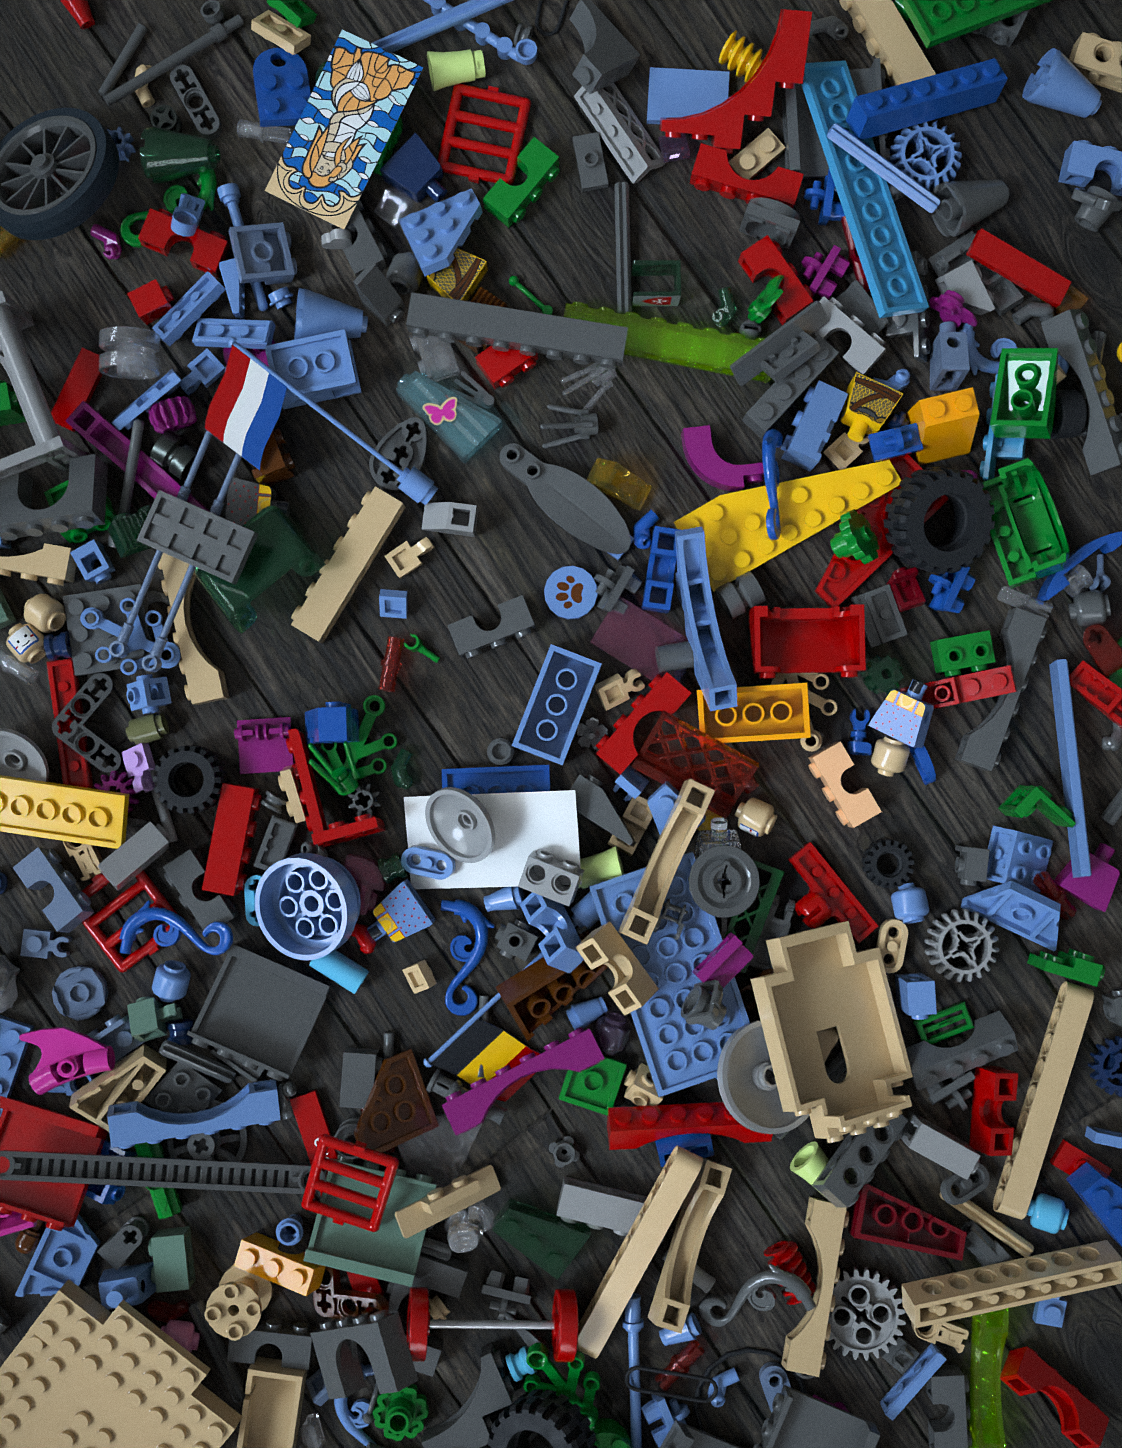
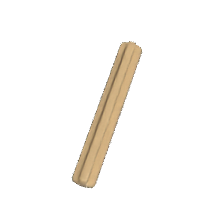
M951 1187V1192H952V1194L954 1195V1194H955V1191H954V1189ZM968 1200L963 1204L951 1205L1022 1256L1029 1257L1034 1251V1246L972 1201Z

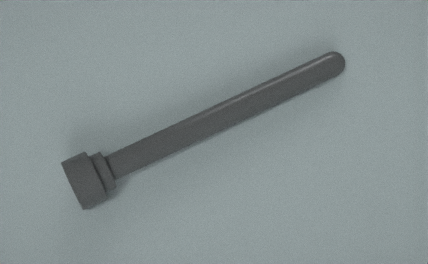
M140 419L133 422L116 530H113L112 535H109L107 544L110 547L129 550L131 539L128 538L127 526L144 430V422Z

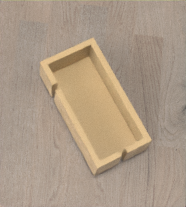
M257 1357L255 1363L251 1364L248 1369L245 1388L246 1396L243 1401L237 1448H296L307 1370L281 1367L282 1360Z

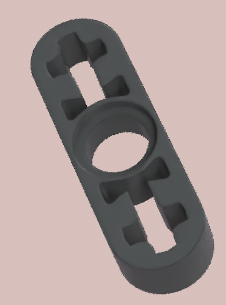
M187 65L175 66L171 70L170 80L200 135L207 140L218 138L222 133V124L195 74ZM181 75L187 78L190 89L186 90L179 78ZM193 97H202L203 104L201 107L195 109L189 106V102ZM207 115L213 129L208 130L201 116Z

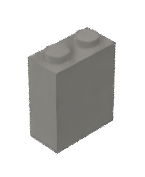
M149 822L98 865L100 872L119 891L169 849V834L160 824L154 826Z
M909 1110L905 1117L908 1122L903 1128L905 1132L901 1137L903 1142L910 1149L968 1180L970 1174H974L978 1169L980 1155L964 1140Z

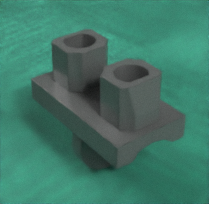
M619 565L616 572L608 569L604 576L596 574L594 580L600 584L595 592L601 595L596 607L603 611L623 615L629 603L619 596L624 589L630 593H635L642 583L633 574L635 570L629 566Z
M966 1071L958 1076L951 1077L953 1082L947 1086H944L942 1082H938L931 1087H926L930 1095L928 1099L932 1106L947 1096L952 1095L953 1098L945 1102L948 1109L950 1110L958 1105L964 1111L968 1108L965 1100L970 1098L972 1094L969 1089L961 1093L957 1090L974 1081L975 1076L971 1071Z
M491 1270L486 1285H482L481 1293L502 1298L501 1302L491 1300L489 1309L499 1311V1320L504 1319L505 1313L516 1314L517 1306L507 1304L508 1300L527 1305L530 1304L531 1296H528L529 1279L515 1276L513 1289L508 1291L502 1289L505 1274Z

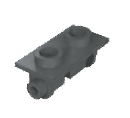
M970 231L927 259L938 277L945 275L970 260L975 261L967 256L966 253L976 233Z

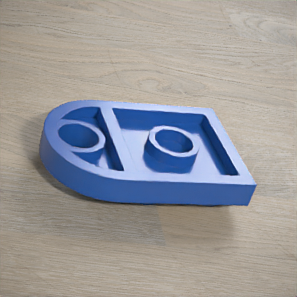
M282 48L268 49L256 58L253 65V79L260 127L296 125L311 95L306 65L297 54L292 55ZM280 59L283 60L286 64L284 66L277 67L274 66L271 62L273 60Z

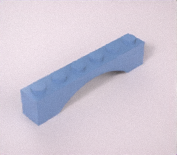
M276 1080L248 1083L228 1101L211 1109L194 1113L163 1112L150 1108L138 1101L109 1105L107 1118L111 1148L119 1147L126 1149L133 1147L135 1144L145 1142L156 1144L169 1138L186 1139L193 1134L199 1133L211 1135L229 1128L241 1130L248 1125L254 1124L270 1125L280 1120Z

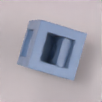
M93 539L70 552L86 581L102 584L111 579L110 573L115 571V568L101 542ZM99 560L101 566L95 569L94 563Z

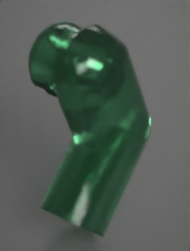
M725 287L718 291L721 306L716 312H713L712 321L719 327L727 325L736 313V305L731 287Z
M401 748L391 766V773L394 784L398 788L409 789L413 784V778L408 775L406 766L413 754L404 748Z

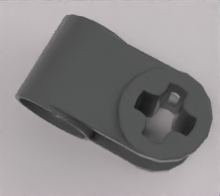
M139 1215L131 1217L116 1233L109 1237L98 1249L97 1253L115 1270H118L149 1233L150 1225L148 1220Z

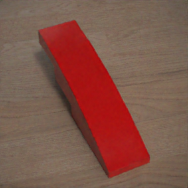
M1082 661L1069 675L1070 687L1122 728V689L1085 661Z

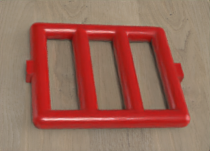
M465 84L454 85L437 160L443 172L468 177L469 182L478 184L480 180L496 183L501 178L512 186L518 167L517 157L521 153L530 112V99L499 92V88L493 86L483 89ZM462 96L518 107L517 121L512 122L460 111ZM458 121L514 133L511 148L454 136L456 123ZM451 147L508 159L506 172L503 174L448 162Z
M144 870L135 877L138 880L136 883L92 917L89 916L82 922L118 971L122 973L129 970L148 954L150 956L160 949V946L152 937L127 958L123 959L115 948L122 941L119 938L123 927L107 938L98 925L144 889L154 901L150 908H165L176 913ZM100 873L91 879L93 882L84 888L82 892L90 898L110 882ZM169 925L165 927L167 932L170 930Z
M322 1134L317 1143L301 1206L303 1209L332 1218L333 1223L342 1226L344 1223L371 1232H377L382 1222L399 1160L396 1157L366 1148V1143L356 1140L354 1144L328 1134ZM329 1147L386 1166L384 1176L382 1177L326 1158L327 1149ZM322 1169L380 1188L377 1198L319 1179ZM316 1190L374 1209L371 1219L315 1201Z

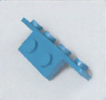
M998 374L995 376V382H991L990 398H993L992 408ZM992 408L987 410L986 422L989 425V432L983 439V450L986 451L985 461H981L980 477H983L984 482L994 478L997 459L1024 460L1027 439L995 438L990 426Z

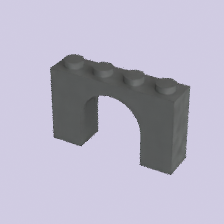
M96 454L70 458L69 480L66 492L57 503L41 510H33L31 507L33 479L25 471L0 480V537L3 540L11 541L20 537H37L46 533H63L71 529H89L93 526L105 524L108 467Z
M420 1253L412 1287H427L428 1289L459 1298L468 1273L469 1263L452 1257L446 1262ZM389 1282L386 1293L391 1294L388 1302L389 1312L387 1314L399 1313L407 1340V1324L402 1318L400 1303L409 1294L411 1287ZM428 1336L426 1360L424 1362H413L417 1372L433 1377L444 1340Z
M381 1310L370 1316L369 1313H363L352 1318V1315H349L337 1321L335 1318L321 1322L319 1324L320 1329L310 1333L329 1399L346 1398L366 1387L358 1359L357 1343L364 1349L371 1362L380 1394L399 1392L418 1381L398 1312L387 1314L386 1310Z

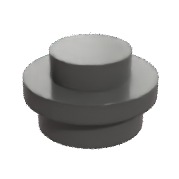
M498 738L489 744L487 755L494 764L504 765L513 758L514 748L508 740Z

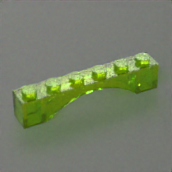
M1009 1308L972 1316L970 1433L972 1446L969 1448H1006L1001 1406V1379L999 1377L1001 1375L1004 1345L1008 1335Z

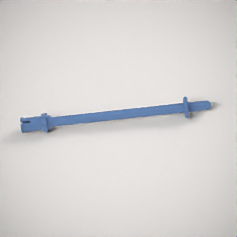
M633 1293L625 1307V1318L622 1320V1327L628 1332L629 1368L640 1366L639 1331L644 1327V1320L641 1318V1295ZM640 1370L632 1371L629 1375V1383L637 1388H640ZM630 1390L632 1448H642L640 1392Z

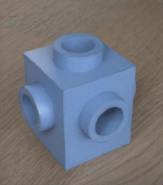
M153 674L141 675L136 677V682L127 684L126 696L130 703L131 711L142 710L143 714L159 712V707L172 703L167 677L153 678Z

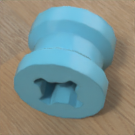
M526 1346L520 1348L516 1354L510 1353L505 1356L508 1369L516 1382L522 1380L523 1375L527 1373L532 1375L537 1372V1369L531 1368L526 1362L528 1352Z

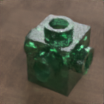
M876 655L866 662V670L860 672L864 678L862 681L869 691H874L875 694L885 692L888 695L891 690L897 689L900 686L898 681L904 678L901 673L903 670L901 664L894 657L890 658L889 655L881 658L879 655ZM883 669L888 674V679L882 677L881 672Z

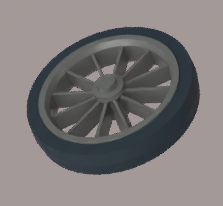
M76 108L51 109L23 121L0 141V226L10 234L26 240H44L60 236L85 222L107 199L118 175L119 153L107 129L93 115ZM43 149V154H38L35 156L36 153ZM31 158H33V159H32V162H31V165H26V163H27ZM69 182L75 183L71 189L68 187ZM56 193H60L62 196L56 200Z

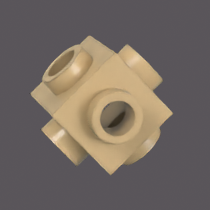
M641 1063L636 1071L631 1070L624 1082V1085L628 1086L624 1097L631 1100L637 1106L659 1105L664 1096L658 1097L649 1067Z

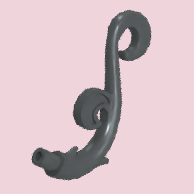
M769 1264L768 1266L771 1270L759 1272L745 1282L726 1315L718 1316L712 1311V1307L715 1305L726 1309L728 1304L723 1297L715 1294L706 1295L701 1300L699 1312L708 1324L721 1327L733 1320L747 1299L753 1308L759 1311L771 1310L776 1304L774 1290L765 1286L763 1287L762 1295L757 1292L759 1287L767 1284H778L786 1287L785 1291L793 1293L797 1300L803 1303L807 1311L814 1309L816 1304L811 1297L812 1292L800 1277L782 1270L773 1264Z

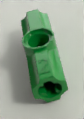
M145 1142L134 1145L138 1156L166 1157L161 1142L156 1144ZM146 1187L150 1191L159 1219L171 1217L183 1210L176 1188Z

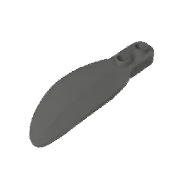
M513 443L503 447L499 456L503 468L528 486L537 505L561 528L579 540L604 552L622 554L630 548L631 539L625 521L610 500L593 484L566 468L541 462L518 444ZM511 453H516L517 457L515 459H508ZM531 469L538 470L535 475H529V471Z

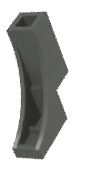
M493 1343L482 1347L481 1372L472 1394L451 1417L424 1430L421 1442L423 1448H480L488 1444L489 1434L494 1423L491 1413L512 1404L513 1392H515V1385L511 1376H506L503 1370L505 1366L503 1356L500 1350L495 1351Z

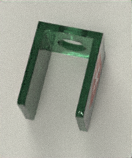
M681 260L633 261L632 276H674V291L633 292L632 306L679 305L681 297Z

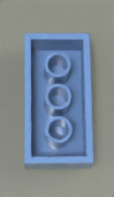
M551 644L512 746L563 765L602 663Z

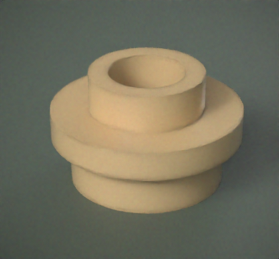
M437 1295L432 1299L429 1297V1312L434 1320L439 1318L446 1320L450 1310Z

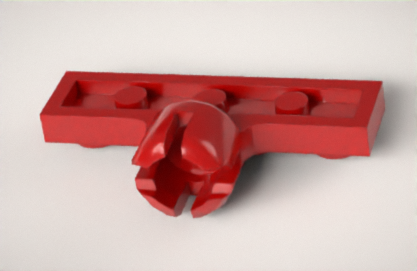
M811 842L806 843L788 859L810 888L809 892L795 904V911L798 916L801 914L806 916L802 920L810 928H819L830 917H834L839 923L849 921L855 943H860L878 927L876 922Z

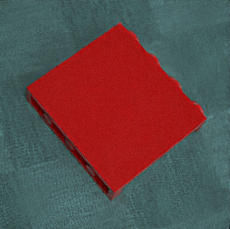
M0 1096V1108L3 1109L0 1116V1150L81 1154L101 1153L108 1131L99 1125L17 1099ZM1 1156L0 1173H5L10 1167V1162L6 1157ZM0 1180V1213L12 1215L13 1211L22 1214V1220L37 1223L39 1219L47 1222V1228L62 1231L63 1227H74L89 1184Z

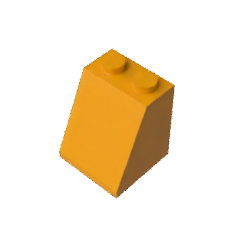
M973 387L919 400L906 413V418L909 419L908 425L917 423L919 437L923 445L922 451L914 452L915 461L919 466L970 453L979 418V410Z

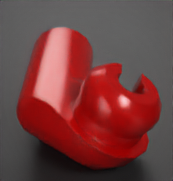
M356 923L351 936L356 937L361 946V952L365 954L372 953L375 949L376 941L368 933L367 925Z

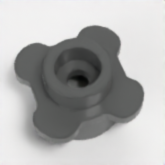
M565 1136L563 1140L551 1142L549 1145V1151L553 1153L557 1167L562 1168L572 1161L576 1162L580 1157L579 1151L575 1150L573 1145L574 1139L571 1136ZM563 1149L567 1150L566 1154L562 1153Z

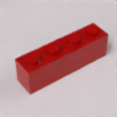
M222 783L202 890L231 896L240 894V890H244L247 875L243 874L245 863L249 864L252 854V848H249L250 837H254L257 828V822L254 821L255 810L259 811L262 795H258L260 788Z

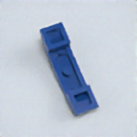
M1122 531L1105 535L1072 551L1067 563L1063 565L1064 570L1048 575L1037 596L1039 602L1049 600L1070 583L1064 574L1098 548L1104 555L1122 545Z

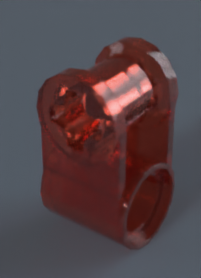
M1101 625L1089 626L1083 634V643L1092 655L1098 668L1107 678L1122 668V648L1114 641L1106 628ZM1094 632L1096 635L1101 633L1103 635L1100 640L1101 643L1097 644L1095 641L1090 643V633Z

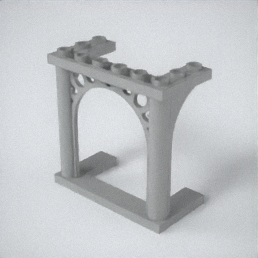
M0 291V363L10 378L36 445L0 459V480L45 462L64 472L69 471L70 458L86 456V452L60 436L23 340L22 330L34 326V321L26 310L3 291Z

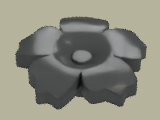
M591 717L586 720V724L581 722L578 724L576 730L577 735L581 736L578 739L581 747H589L592 744L593 748L597 749L595 745L605 734L608 735V728L604 724L598 725V718Z

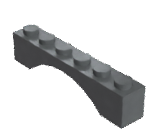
M1069 309L1041 322L1048 347L1058 348L1059 355L1072 366L1085 389L1089 406V425L1082 451L1090 475H1096L1122 466V420L1116 415L1113 406L1114 396L1107 387L1105 381L1106 371L1103 365L1099 363L1096 354L1098 348L1095 340L1091 338L1088 329V317L1082 309Z
M1017 607L1008 610L1000 632V638L1004 647L1006 666L1012 665L1017 692L999 696L988 716L974 729L963 735L954 760L984 771H992L993 767L996 768L1001 759L999 750L1002 742H1006L1009 737L1010 727L1008 725L1011 717H1014L1018 712L1020 703L1017 700L1020 692H1023L1027 687L1029 677L1026 675L1029 667H1032L1036 662L1038 656L1036 648L1038 642H1041L1045 637L1047 618Z

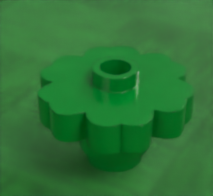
M855 509L841 515L842 523L839 524L841 531L836 533L834 538L830 540L831 548L838 558H848L853 555L856 560H861L863 564L877 559V550H879L877 537L871 531V525L862 513L858 514Z
M411 1384L399 1392L378 1394V1404L373 1409L374 1423L377 1428H384V1436L386 1438L401 1441L404 1436L414 1438L423 1430L424 1419L428 1416L429 1407L426 1396L418 1394L416 1385Z

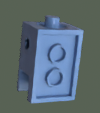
M345 329L264 346L269 367L315 403L362 393L351 340H348ZM288 388L286 389L282 405L283 409L307 405L306 402Z

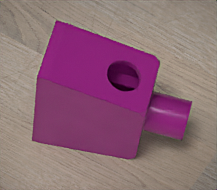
M1100 843L1094 854L1089 853L1091 876L1073 878L1070 860L1051 884L1095 910L1105 912L1120 875L1118 869L1108 864L1115 850L1106 844Z

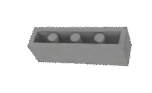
M564 1176L557 1204V1216H560L561 1220L568 1223L580 1221L587 1223V1226L593 1229L602 1230L605 1227L613 1229V1232L618 1235L626 1236L647 1196Z

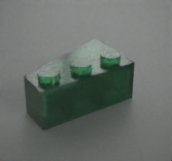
M512 1199L507 1201L495 1217L492 1231L557 1280L591 1236L590 1227L586 1224L565 1222L561 1220L560 1216L543 1212L542 1209Z

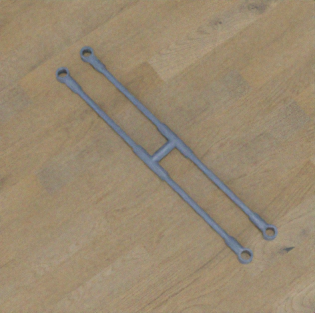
M207 430L184 486L180 487L176 497L186 502L191 492L190 487L212 437V434ZM237 453L234 456L217 500L214 499L209 511L217 516H220L224 506L223 501L242 458ZM156 550L127 622H124L117 641H113L109 646V652L114 657L124 658L129 653L127 644L134 628V621L163 554L159 550ZM189 564L159 637L157 636L150 655L145 656L142 660V667L146 671L157 672L161 669L162 661L160 658L167 643L166 638L193 576L195 566ZM119 645H121L122 649L121 652L118 654L116 649ZM153 659L155 664L150 668L149 662Z

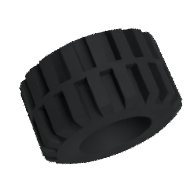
M179 746V748L169 750L168 755H163L159 759L162 762L156 765L154 769L158 771L157 776H153V782H157V787H154L155 793H160L161 797L158 799L161 803H167V808L177 810L178 813H196L208 810L209 807L217 804L216 801L220 798L222 783H227L224 781L228 775L227 771H223L222 768L225 764L222 760L217 759L218 755L215 752H210L205 747ZM188 763L197 765L203 773V786L196 795H187L178 784V774L181 768Z

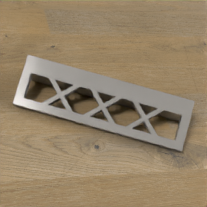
M614 83L605 87L608 92L602 88L592 94H589L582 86L574 95V98L597 132H599V135L632 184L638 183L649 170L660 168L667 162ZM647 153H649L654 160H651Z

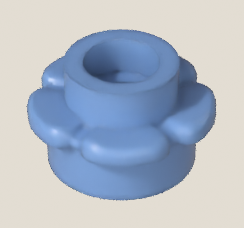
M287 286L280 288L268 295L271 301L269 305H276L277 309H281L292 303L290 298L293 297V293L289 292Z

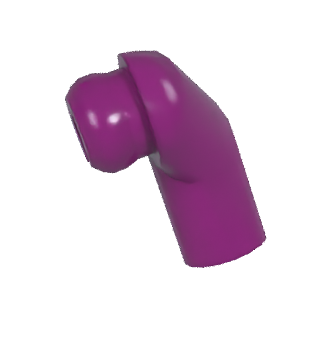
M94 224L90 234L92 237L103 241L105 251H103L104 256L108 259H118L122 253L118 234L99 224Z

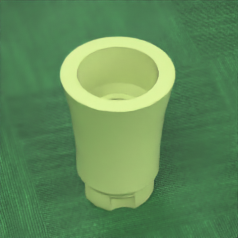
M471 49L451 52L427 51L429 75L433 91L464 82L475 81V78L478 79L486 76L484 57L481 50H474L472 52Z
M617 846L580 859L581 869L585 871L581 879L582 885H579L578 888H589L588 886L624 874Z
M810 1142L794 1156L790 1164V1170L812 1185L830 1159L825 1155L817 1142Z

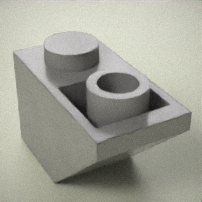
M972 260L935 279L941 294H944L946 290L960 294L965 300L963 307L970 312L983 315L995 309L993 296L985 288L981 280L982 273Z
M454 502L427 503L424 507L422 530L475 537L478 517L477 505Z

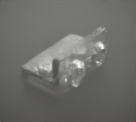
M413 335L409 336L413 351L419 350L422 360L417 361L422 377L428 376L430 383L460 374L451 343L439 340V337L428 335L426 339Z

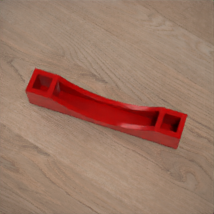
M723 1102L608 1108L607 1133L609 1150L637 1149L661 1138L692 1133L723 1135L744 1143L771 1142L773 1134L752 1131L741 1125L729 1113Z

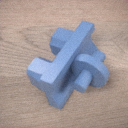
M651 1394L653 1400L646 1403L641 1409L648 1424L660 1418L663 1422L662 1426L651 1431L655 1443L660 1448L675 1420L687 1424L684 1418L689 1415L690 1411L686 1404H678L676 1398L669 1401L671 1409H669L664 1397Z

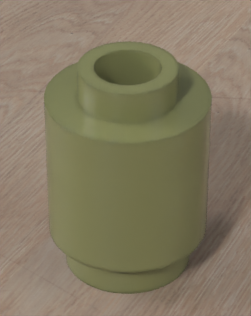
M152 713L130 720L129 726L126 727V734L130 742H135L138 745L162 739L164 735L169 734V727L162 713Z

